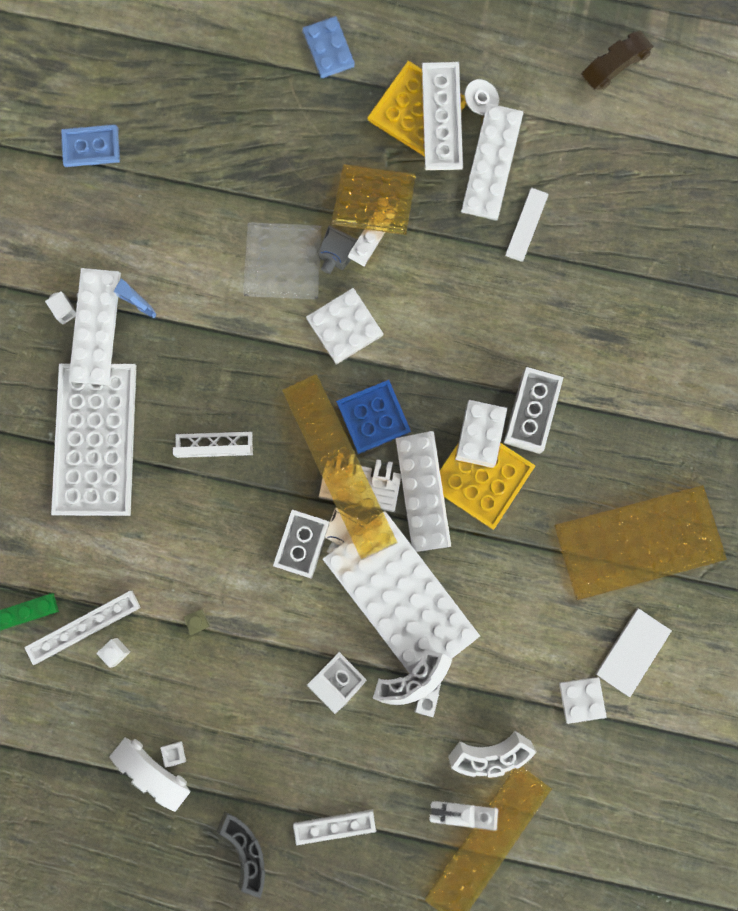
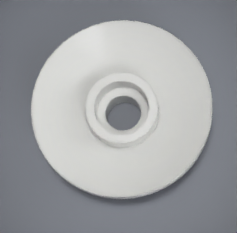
M474 80L466 87V103L475 113L485 115L488 103L493 105L499 104L498 93L489 82Z

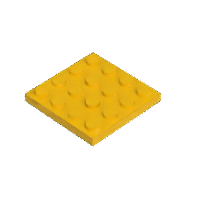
M408 61L370 113L368 121L425 156L422 69ZM460 93V105L462 111L467 103L465 100V96Z
M500 443L496 465L493 468L455 460L457 444L440 470L444 498L494 530L535 468V465L502 443Z

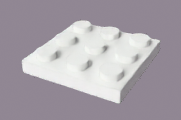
M354 288L306 316L307 321L336 365L383 336V332Z

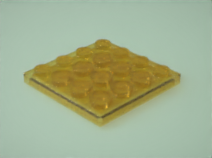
M343 164L332 225L407 235L416 174Z

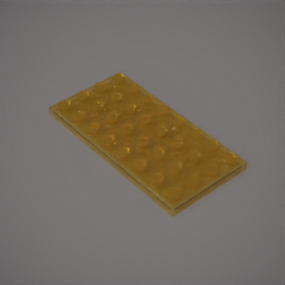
M703 485L554 525L576 600L727 560Z

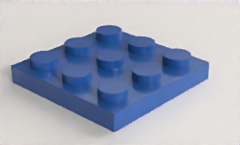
M389 380L336 401L358 454L411 433Z

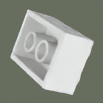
M469 400L466 405L455 460L493 468L497 461L507 408Z
M292 510L273 566L312 578L330 522Z

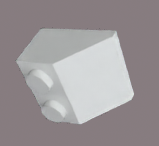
M339 652L307 686L335 714L347 704L367 680Z

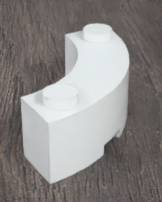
M425 649L420 662L408 676L393 680L379 679L373 699L386 704L401 705L412 703L425 697L443 680L452 659L444 654Z
M514 731L505 741L490 747H473L459 741L448 758L451 768L459 773L472 777L479 775L490 778L505 775L504 772L515 767L516 769L520 768L534 756L536 751L529 739Z
M124 738L110 756L116 767L133 779L132 783L144 793L147 790L156 798V802L170 810L176 811L190 793L186 786V780L179 775L176 777L162 768L143 750V745L136 739L132 741Z

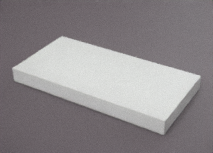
M636 608L595 674L628 697H631L671 633V630L639 608Z

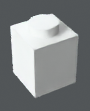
M62 291L52 294L45 301L61 324H65L76 317L75 308Z
M114 638L96 654L111 668L117 666L130 651L118 638Z

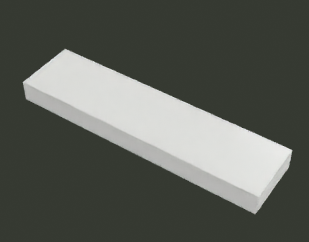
M531 188L505 256L523 262L549 194Z
M373 810L295 822L293 824L296 845L376 832Z

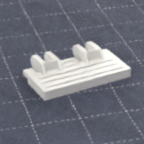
M341 452L338 454L335 470L333 469L335 461L326 460L319 498L395 512L401 474L394 473L392 481L389 480L393 462H388L386 477H380L378 473L381 468V460L377 459L374 475L371 477L372 468L356 465L355 473H352L355 455L351 454L349 457L348 470L341 469L344 458Z

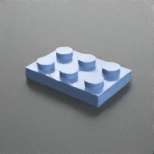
M336 16L303 27L304 36L321 78L355 67Z
M116 125L61 129L63 165L65 167L120 162L118 127Z

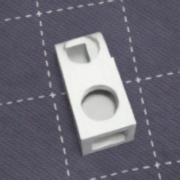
M441 682L432 692L418 700L414 712L433 717Z

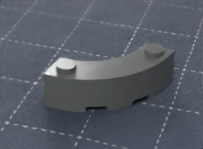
M224 811L216 832L230 840L239 855L241 874L238 888L244 893L261 898L265 881L261 847L253 833L243 822Z

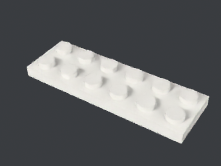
M459 62L422 63L425 170H461L463 168Z
M487 104L462 213L492 220L498 219L524 111Z
M81 268L69 372L70 382L109 386L118 296L114 293V290L121 276V273L118 271Z
M429 431L396 438L412 547L416 552L451 547L434 432Z

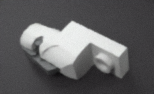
M438 801L431 803V822L497 830V808Z

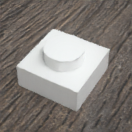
M182 741L161 747L165 767L186 762Z

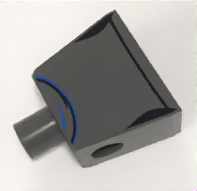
M329 225L319 251L320 259L324 261L321 270L327 274H331L334 267L343 270L352 260L348 258V255L358 239Z

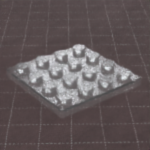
M248 222L244 296L318 299L319 251L321 248L322 226Z

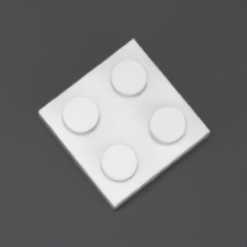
M599 677L559 683L567 724L607 718Z

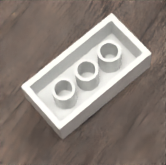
M529 367L524 369L503 444L538 454L544 451L564 377Z

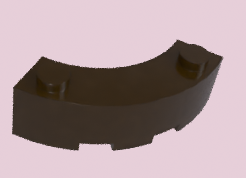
M641 31L628 34L627 40L615 42L608 48L609 52L601 57L598 56L581 73L594 90L605 89L611 83L610 80L622 70L635 62L644 61L651 54L650 51L654 46Z

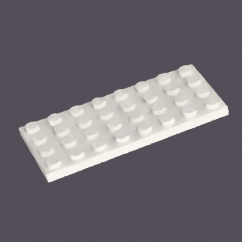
M59 364L51 515L131 516L136 365L111 364L108 386L70 382V364Z
M386 511L323 558L324 562L410 674L420 662L425 649L444 654L452 659L480 637Z

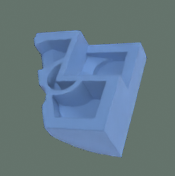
M121 278L114 293L119 298L135 305L140 312L155 318L157 314L150 304Z

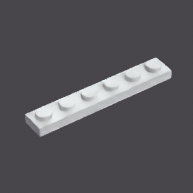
M129 591L24 648L32 664L36 665L141 607L133 591Z

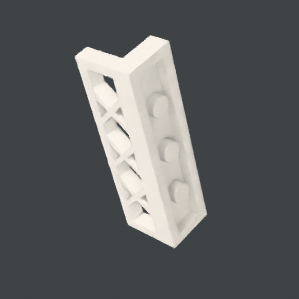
M252 432L176 434V447H173V455L177 458L253 455ZM222 437H227L231 441L228 446L216 444ZM240 437H248V445H237L235 442ZM202 438H208L212 442L209 446L198 445ZM181 439H189L193 444L190 447H181Z

